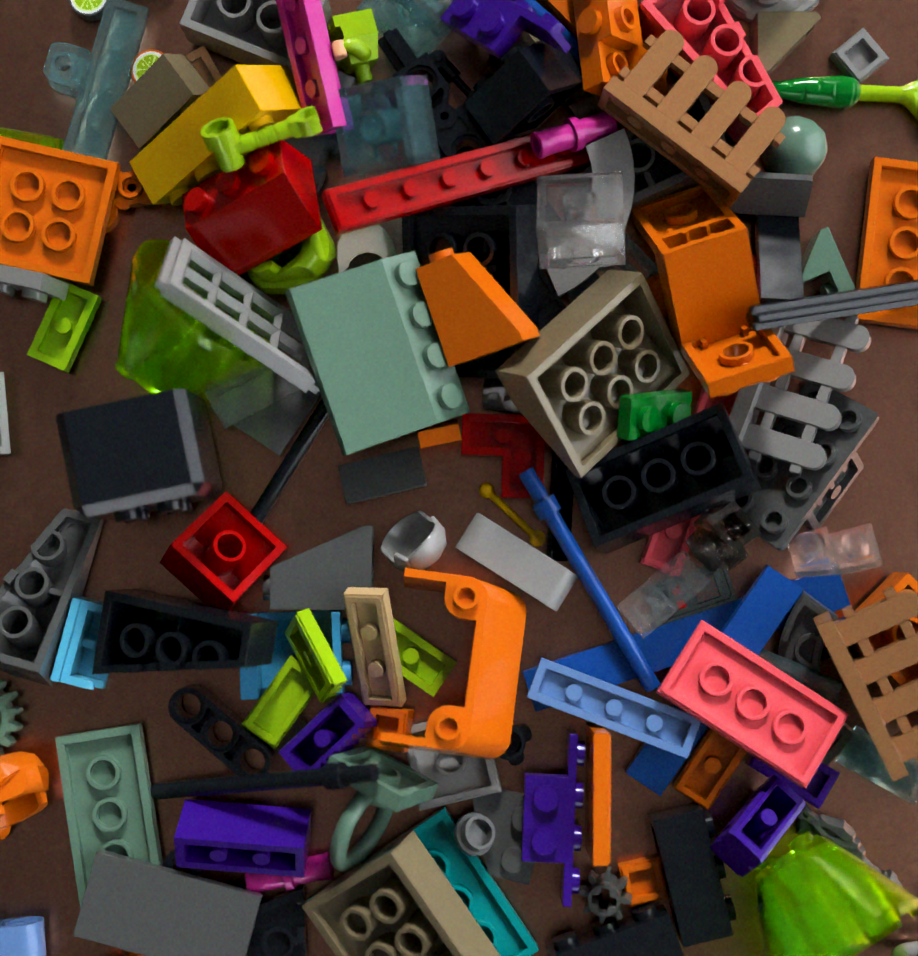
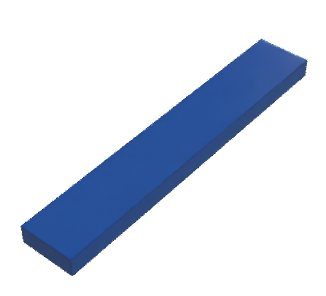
M766 564L721 629V632L756 655H759L804 589ZM672 703L669 704V706L682 710ZM702 722L698 728L690 753L708 728ZM643 742L625 768V773L661 796L686 758Z

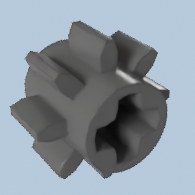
M611 866L607 867L605 873L599 875L595 871L590 870L588 880L592 886L581 885L579 890L580 896L588 897L583 912L586 914L592 911L599 916L601 924L604 923L606 917L613 914L617 919L621 920L623 909L620 903L628 905L632 901V894L623 892L628 877L618 878L612 874ZM602 888L610 890L609 901L602 899Z

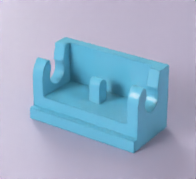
M84 596L72 598L51 674V681L94 690V687L100 689L106 687L109 673L92 674L103 601Z

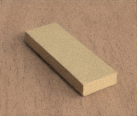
M348 587L343 593L362 702L364 705L402 707L407 698L388 588Z

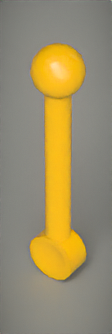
M484 482L480 485L478 490L480 496L489 498L529 536L531 545L540 547L545 543V534L538 530L535 531L495 493V488L491 483Z

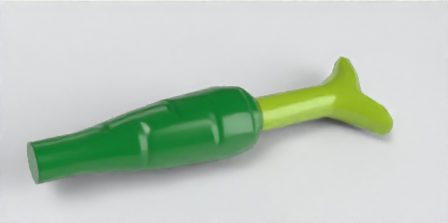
M843 75L772 81L781 99L837 109L851 108L858 101L899 103L906 107L918 120V79L904 86L860 85L854 77Z

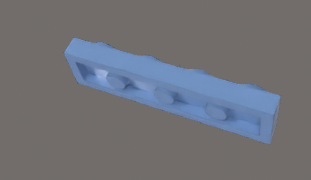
M542 657L527 694L529 699L688 759L701 723L685 711Z

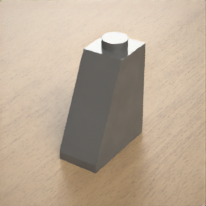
M361 526L271 566L270 575H264L263 600H270V610H304L310 608V610H346L343 593L348 587L374 588L375 526Z

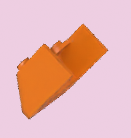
M405 568V588L445 593V606L452 616L460 620L476 622L465 707L446 705L434 710L427 721L425 738L381 732L380 743L387 746L480 759L498 758L505 753L511 741L527 612L526 605L518 594L473 577Z

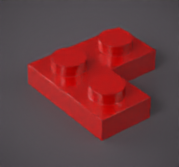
M463 414L461 455L502 457L501 498L532 499L518 475L533 467L544 485L545 440L523 415Z

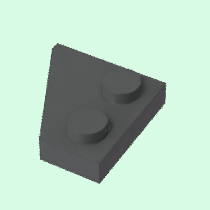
M502 788L501 792L472 798L474 811L489 818L495 827L496 835L493 845L484 854L488 873L491 876L529 885L535 862L521 861L524 794Z

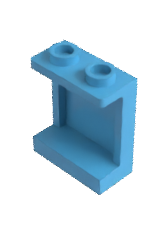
M311 610L348 680L344 685H341V691L336 693L338 696L340 693L346 692V685H353L352 660H345L344 643H351L348 619L343 618V610ZM298 611L245 613L278 621L272 663L240 668L241 700L259 699L290 655L296 657L284 633Z

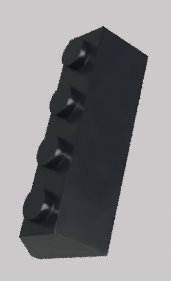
M722 402L609 451L582 478L576 477L570 469L565 470L594 547L606 554L762 489L745 448Z

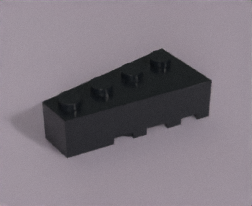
M138 589L105 590L92 674L247 668L271 664L278 621Z

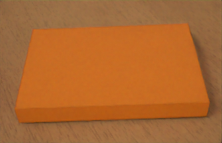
M586 723L585 849L593 866H609L611 860V734L603 726L595 723Z

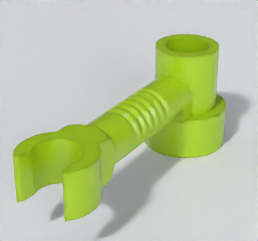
M308 106L298 110L295 114L289 115L287 120L243 135L238 133L233 119L228 117L210 121L203 126L200 134L207 150L214 153L220 169L223 172H232L244 165V153L290 137H311L323 130L315 106Z

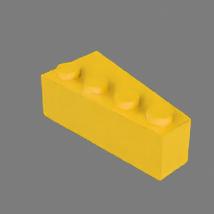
M234 65L140 151L129 163L153 205L171 203L172 206H179L183 204L182 194L222 171L214 153L207 150L200 134L203 126L210 121L223 117L231 118L235 123L238 133L243 135L287 120L289 115L295 114L300 110L299 96L291 71L287 65Z

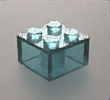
M427 75L398 76L338 89L346 120V126L336 129L344 177L415 166L440 159Z

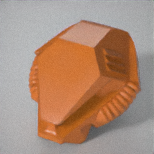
M18 751L0 755V840L8 836L12 825L25 821L48 805L45 791L49 790V772L36 754Z

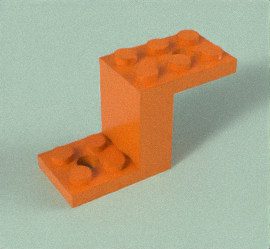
M702 185L631 209L633 224L655 253L673 339L710 398L731 395L738 389L759 382H771L778 379L781 375L795 371L792 355L771 329L751 330L749 322L746 321V313H748L749 307L760 304L747 227L723 201Z

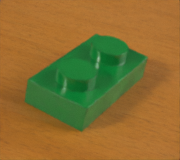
M679 388L621 395L617 437L627 441L636 440L691 416L693 391Z

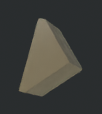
M757 11L749 26V49L753 55L759 57L769 75L813 31L822 17L816 11Z

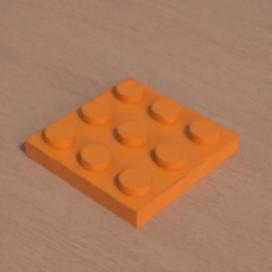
M0 136V264L44 273L61 280L93 286L121 171L120 164L114 161Z

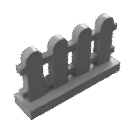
M847 316L845 321L832 318L770 328L784 346L789 334L794 335L790 347L786 349L793 357L795 371L781 375L777 379L775 387L770 386L771 382H759L739 389L729 417L745 450L750 451L748 456L750 460L760 463L762 455L791 464L790 473L800 476L803 468L816 471L824 467L827 461V454L820 445L813 443L818 429L833 431L841 424L842 416L836 406L828 403L832 390L847 392L856 384L855 372L850 366L843 364L847 351L861 353L867 350L871 344L869 331L864 326L858 325V316ZM806 339L835 347L831 359L828 360L801 352ZM791 378L819 385L820 389L816 399L787 391ZM760 411L765 412L760 426L755 425ZM777 416L806 425L801 439L772 430Z

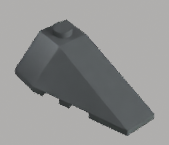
M63 508L31 545L32 551L15 570L11 569L3 578L4 584L0 587L1 671L15 677L52 687L54 681H51L50 678L73 597H82L104 522L103 519L87 518L77 511Z

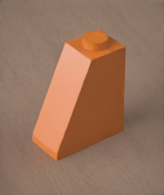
M453 248L444 249L429 255V264L416 268L449 367L478 359L540 336L535 324L471 252L454 254Z

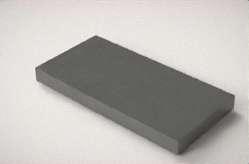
M99 849L95 855L73 936L144 956H246L263 894Z

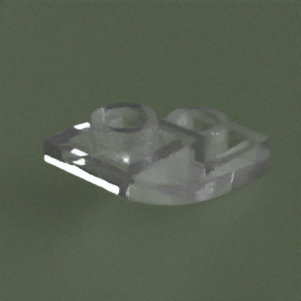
M871 523L831 534L827 526L796 534L788 544L796 576L799 577L839 575L884 566Z
M682 549L616 607L644 639L674 615L682 605L705 588L711 580L687 552Z

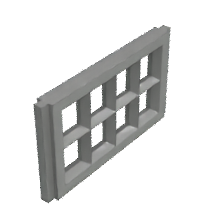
M174 236L169 243L154 285L161 290L160 295L305 393L309 390L316 395L319 387L304 344H300L281 331V329L303 343L293 313L187 239L183 238L181 241ZM188 265L191 266L192 268H194L196 271H198V272L201 273L202 275H204L205 277H207L208 279H210L212 282L208 281V280L205 279L203 276H201L200 274H198L197 272H195L194 270H192L191 268H189ZM183 283H185L186 285L194 289L196 292L207 298V300L203 299L202 297H200L199 295L185 287ZM220 287L223 288L224 290H226L228 293H230V294L233 295L234 297H236L237 299H239L240 301H242L243 303H240L238 300H236L235 298H233L232 296H230L229 294H227L226 292H224L223 290H221ZM215 304L227 313H229L230 315H232L233 317H235L236 319H238L239 321H235L233 318H231L230 316L216 308ZM251 308H252L253 310H255L256 312H258L259 314H261V315H262L263 317H265L266 319H268L269 321H271L273 324H271L270 322H268L267 320H265L264 318H262L261 316H259L258 314H256L254 311L251 310ZM247 326L255 332H257L258 334H260L261 336H263L264 338H266L267 340H269L270 344L258 335H256L255 333H253L252 331H250L249 329H247ZM278 347L298 360L300 364L278 350Z

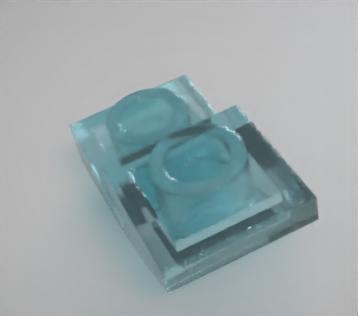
M856 725L853 729V737L844 746L836 762L915 805L918 799V764L915 758L903 762L909 775L892 781L869 732Z

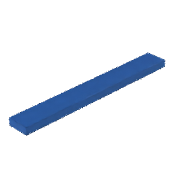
M832 566L791 580L833 612L851 605L838 566ZM743 597L631 635L653 672L671 667L701 620L721 631ZM789 612L775 631L783 629ZM616 640L553 660V662L614 685L637 678ZM538 666L522 671L528 691ZM532 700L536 712L550 707Z

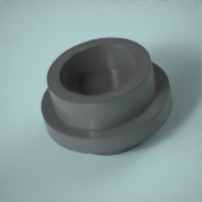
M472 812L465 814L455 824V843L468 856L485 854L490 850L495 840L496 832L493 823L489 818L480 813Z

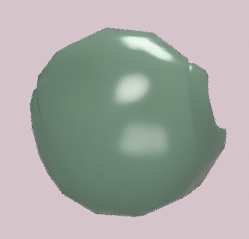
M798 115L787 116L785 124L780 130L786 138L778 148L769 144L761 154L765 170L769 173L807 174L813 176L827 155L828 146L825 131L813 120Z

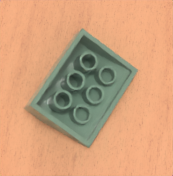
M415 251L380 259L285 291L342 456L470 412L455 366H448L416 272V268H419L420 264Z

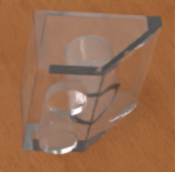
M622 171L538 176L536 230L540 269L626 265Z

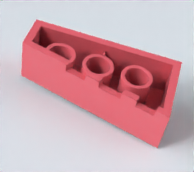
M644 0L640 4L638 11L641 35L644 41L650 34L658 39L667 30L678 31L684 38V46L679 56L690 64L702 55L712 57L718 65V71L712 81L724 90L735 81H742L748 84L751 88L752 96L746 107L759 116L764 109L768 107L779 108L783 103L759 57L751 53L744 40L746 34L739 21L734 22L724 4L726 0ZM669 67V69L674 73V75L678 79H680L681 75H679L677 72H675L673 69ZM708 97L711 106H713L715 101ZM736 118L726 132L738 143L749 127Z

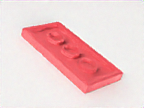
M703 620L696 626L656 691L657 694L801 788L807 787L849 716L847 712Z

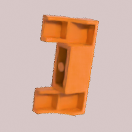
M573 0L584 91L601 96L603 88L613 76L617 77L624 66L632 71L648 51L643 48L637 0ZM668 70L653 86L664 96L668 94L666 79Z

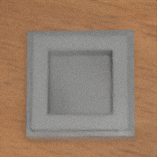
M863 27L829 56V59L844 76L854 77L859 83H862L889 60V57Z

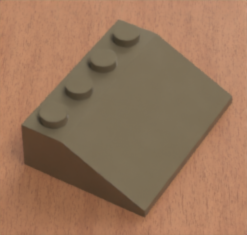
M611 269L607 270L539 331V337L529 340L495 370L515 407L571 472L579 478H582L622 440L617 437L621 395L675 389L690 375L643 272Z
M414 830L383 847L302 906L335 956H500Z

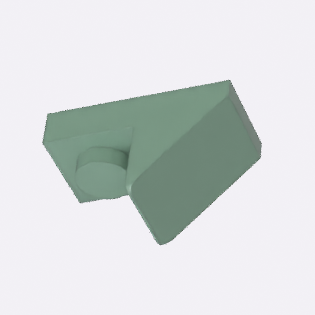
M829 227L821 229L810 239L801 260L803 286L819 279L822 284L819 287L820 295L855 290L856 288Z

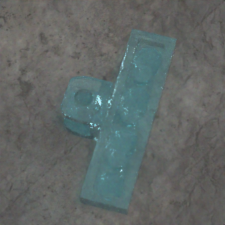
M107 0L91 53L89 49L64 42H56L50 45L43 73L55 91L77 99L62 150L107 160L118 123L110 108L128 89L134 59L138 55L150 15L149 8L125 0ZM70 67L69 70L62 71L64 68Z

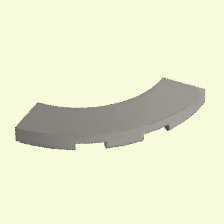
M625 128L586 145L592 168V191L587 211L571 237L555 251L542 257L559 297L580 286L601 268L602 264L619 243L626 228L634 196L635 173L631 146Z

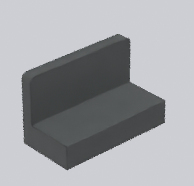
M758 172L732 207L729 208L733 213L805 217L813 185V177L807 174Z

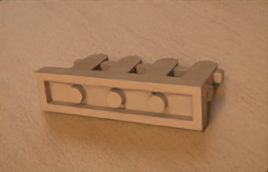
M667 30L658 39L650 34L643 44V47L648 50L632 71L624 66L617 77L613 76L603 88L597 106L729 207H732L750 181L759 172L760 168L754 163L769 144L778 148L786 138L780 132L786 121L785 114L777 107H768L758 116L746 107L751 99L752 91L745 82H732L726 90L712 80L718 71V65L712 57L707 55L699 56L692 64L680 57L679 54L684 46V38L678 31ZM670 67L681 75V78L668 94L664 96L653 86ZM704 93L714 100L715 103L701 121L698 122L687 111L700 95ZM737 118L747 125L749 129L735 147L732 148L720 138Z
M893 586L882 590L886 597L885 599L856 612L851 605L844 607L841 610L845 617L833 621L829 611L814 617L813 620L892 781H896L909 775L903 762L915 758L918 764V724L911 727L906 717V714L918 710V678L892 689L887 676L918 663V631L915 632L909 620L918 615V594L913 590H903L896 593ZM899 624L905 637L873 650L868 637ZM858 643L863 655L852 660L847 647ZM877 681L882 693L871 698L866 685ZM896 720L901 731L890 736L884 724Z

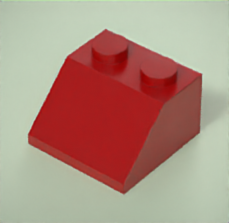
M225 491L170 544L159 563L205 605L230 610L287 549V546Z

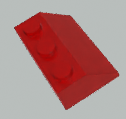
M278 140V142L270 143V145L266 144V146L244 157L245 163L239 169L232 172L221 171L182 194L186 230L196 246L237 275L245 273L322 230L311 159L284 140Z

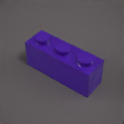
M185 799L174 836L176 867L304 877L311 842V809Z

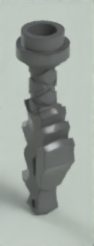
M806 804L797 816L796 834L803 833L814 838L821 847L824 858L834 857L841 863L842 867H853L858 873H861L870 882V893L876 899L881 898L884 902L891 900L898 893L902 885L897 880V875L891 869L881 871L864 856L866 854L865 847L861 844L860 838L856 836L854 828L848 825L844 819L834 818L825 814L818 815Z

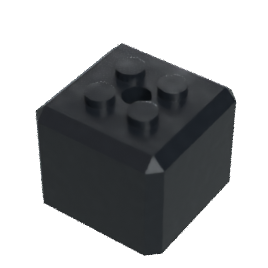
M186 388L171 389L71 410L55 416L73 507L87 518L115 520L116 523L125 522L129 524L151 519L150 512L158 511L159 514L167 513V515L183 513L192 510L191 503L215 499L222 488L205 400Z

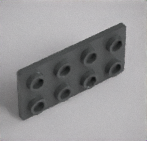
M806 382L798 394L816 399L820 386ZM832 390L828 403L836 406L842 416L841 424L833 431L818 429L813 443L820 445L827 454V461L823 468L816 471L803 468L800 476L790 473L791 464L762 455L760 463L750 460L762 489L716 508L721 515L779 551L785 550L802 525L817 532L864 468L857 450L879 421V416L877 412L836 390ZM780 418L772 430L801 439L806 425Z

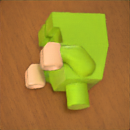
M372 9L332 16L327 25L330 41H333L331 49L337 70L343 69L347 75L355 73L358 86L371 84L374 82L371 70L378 60V30Z

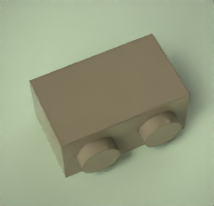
M162 54L119 98L110 110L137 147L144 149L209 89V86L185 54Z

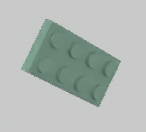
M142 722L61 735L55 738L80 906L82 905L95 855L99 849L160 866L163 864L154 800L151 795L152 786Z

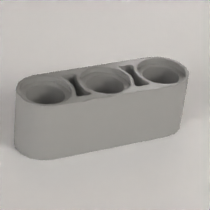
M478 512L455 546L456 549L556 612L578 579L575 573Z

